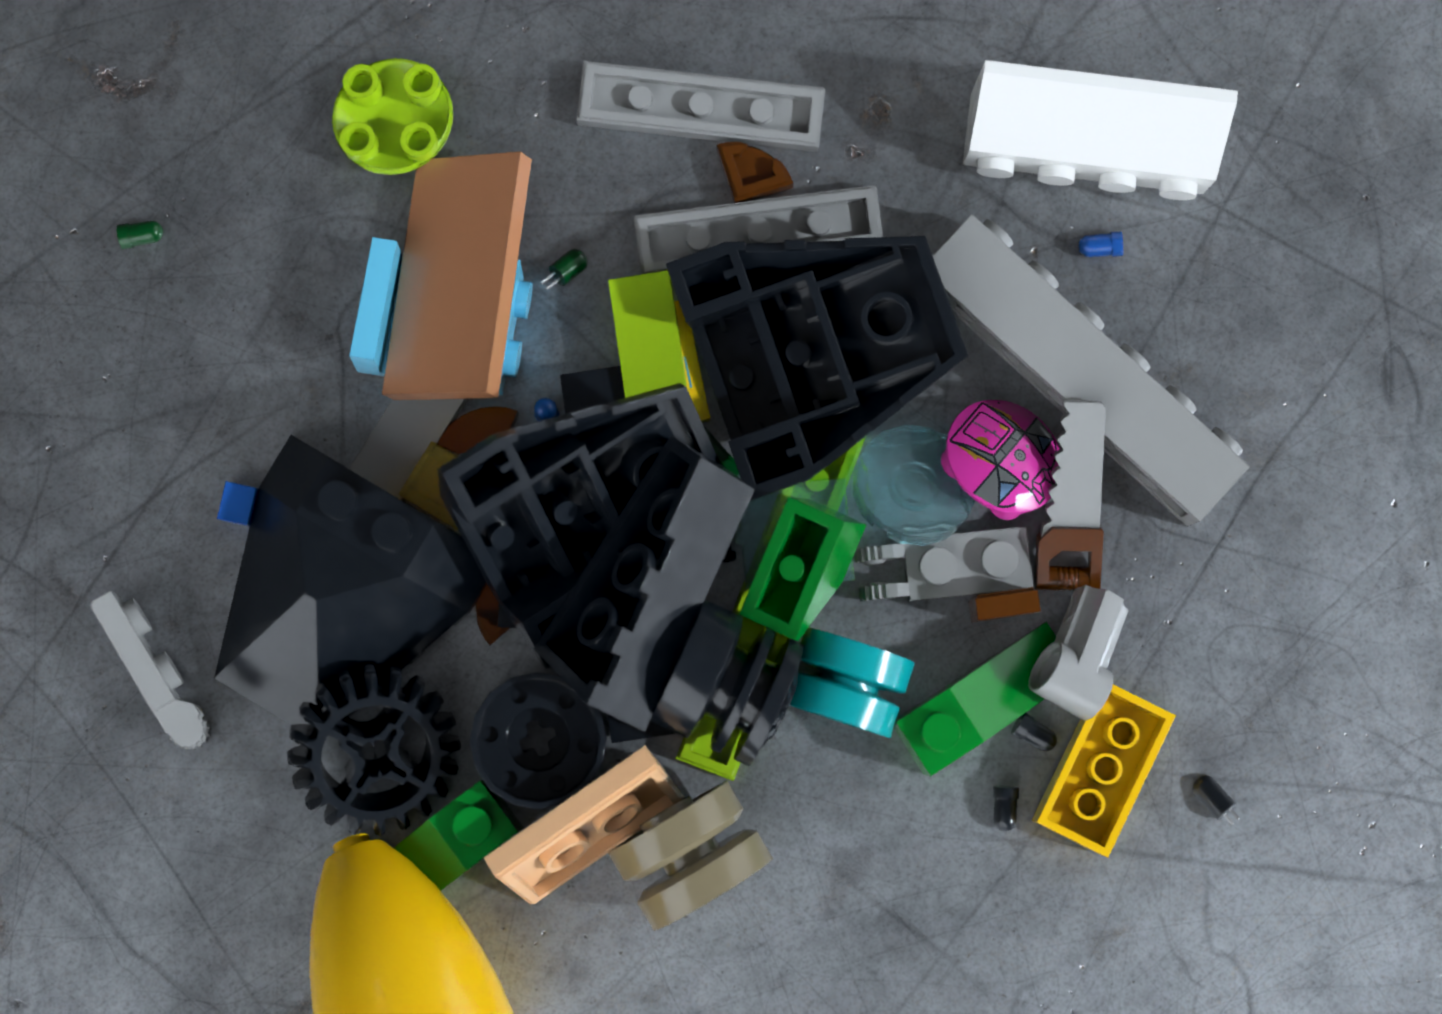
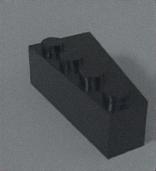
M671 435L537 642L534 650L588 705L645 732L755 489L726 467Z

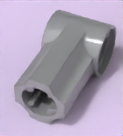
M1088 585L1076 588L1055 641L1042 651L1031 670L1028 683L1029 689L1081 720L1093 718L1101 710L1112 690L1113 674L1107 667L1129 611L1123 604L1124 599L1107 589H1097Z

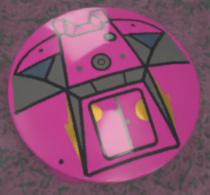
M985 400L968 406L952 422L947 435L946 449L941 455V464L946 474L956 479L963 490L975 501L989 508L996 517L1003 520H1012L1022 513L1040 508L1051 499L1048 490L1049 487L1056 483L1051 475V471L1059 466L1054 457V453L1059 450V446L1045 423L1028 409L1004 400Z

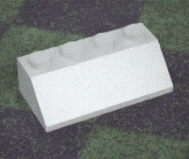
M985 60L970 95L963 165L977 167L978 174L991 178H1009L1013 176L1015 171L1038 174V181L1050 185L1074 184L1075 179L1098 181V187L1108 192L1129 193L1135 191L1136 186L1160 189L1159 195L1167 199L1192 200L1196 198L1197 194H1204L1217 179L1237 104L1238 91Z

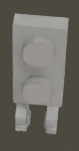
M1027 526L903 539L901 541L902 544L857 548L855 551L856 563H863L864 565L883 564L885 561L904 560L906 582L889 584L887 582L867 583L866 586L858 588L861 602L908 597V602L1034 587Z
M109 591L92 601L90 608L165 734H170L169 740H173L175 746L179 745L180 748L184 749L185 747L187 750L191 748L196 750V747H202L204 742L208 743L207 738L211 736L209 734L211 728L208 727L209 721L204 720L205 714L199 705L181 700L175 688L182 685L184 681L165 651L157 656L152 651L144 637V634L151 631L152 627L136 600L131 598L124 602L121 596Z

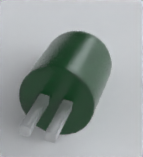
M579 249L569 250L549 266L550 275L540 283L544 284L553 277L555 281L545 288L546 291L556 283L565 286L587 268L588 260L586 255Z

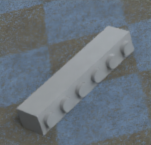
M971 214L933 255L953 314L1064 415L1068 411L1063 404V400H1093L1102 402L1106 409L1104 451L1187 527L1200 522L1250 468L1239 457L1243 452L1241 446L1222 429L1214 427L1211 431L1193 414L1197 408L1183 392L1171 385L1165 389L1147 373L1151 368L1149 363L1138 351L1127 344H1122L1118 347L1101 331L1105 327L1103 321L1094 311L1080 302L1073 306L1056 290L1059 286L1058 281L1044 266L1033 260L1027 264L1010 249L1013 241L999 225L989 219L982 223Z

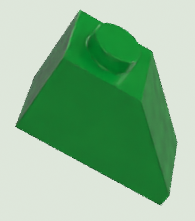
M788 496L739 615L794 641L800 640L843 582L867 524L816 501Z
M480 780L425 821L397 844L394 849L411 860L442 891L483 860L484 857L524 829V827L505 801L492 792L484 780Z

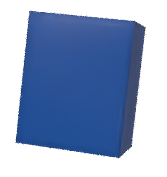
M225 481L217 519L250 527L258 488Z

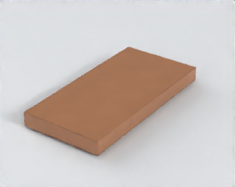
M521 151L432 158L428 163L416 169L382 395L393 400L499 397L532 159Z

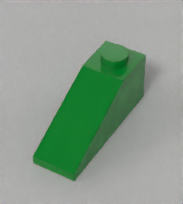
M1047 622L1042 623L898 716L894 729L924 775L932 776L1044 700L1043 697L1029 689L1028 683L1036 660L1042 651L1056 639V635Z

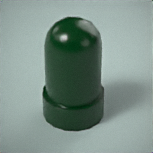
M156 221L134 224L125 223L119 224L116 227L118 242L122 250L156 243L163 237V228Z

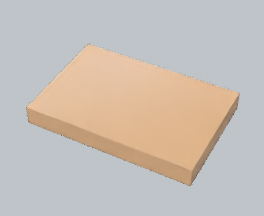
M643 746L484 857V860L497 879L530 905H534L602 858L611 849L639 832L641 824L682 800L684 795L649 749Z

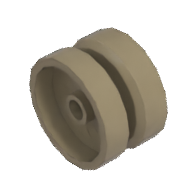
M727 780L694 799L687 796L640 825L641 831L608 852L624 881H638L662 867L665 870L666 875L644 889L638 900V905L653 931L664 928L701 908L746 880L773 860L757 830L744 829L719 843L716 840L715 835L736 822L743 811L741 803Z

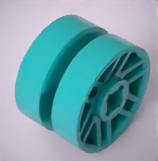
M808 627L801 640V644L805 646L800 661L821 670L820 676L798 672V685L789 706L891 739L901 708L877 695L879 690L899 694L906 693L915 662L846 637Z

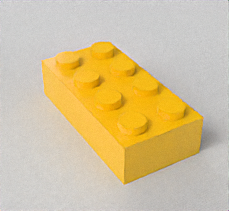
M1113 684L1111 693L1101 710L1089 720H1079L1031 821L1108 858L1176 715Z

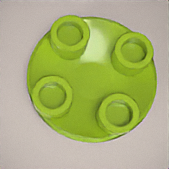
M393 58L379 60L368 65L358 64L348 69L342 80L343 86L334 103L332 125L338 145L353 163L373 173L395 175L420 168L439 153L451 132L453 105L445 84L439 78L434 68L412 60Z

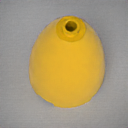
M367 833L346 837L333 845L334 854L324 861L315 895L310 930L309 976L313 1014H514L503 986L485 951L460 913L441 890L411 860L383 840H370Z

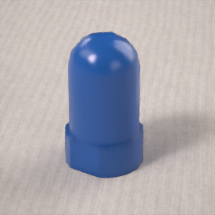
M1114 231L1107 234L1086 235L1079 241V252L1085 257L1123 256L1122 232Z
M541 398L534 405V415L538 422L560 416L556 403L550 398Z

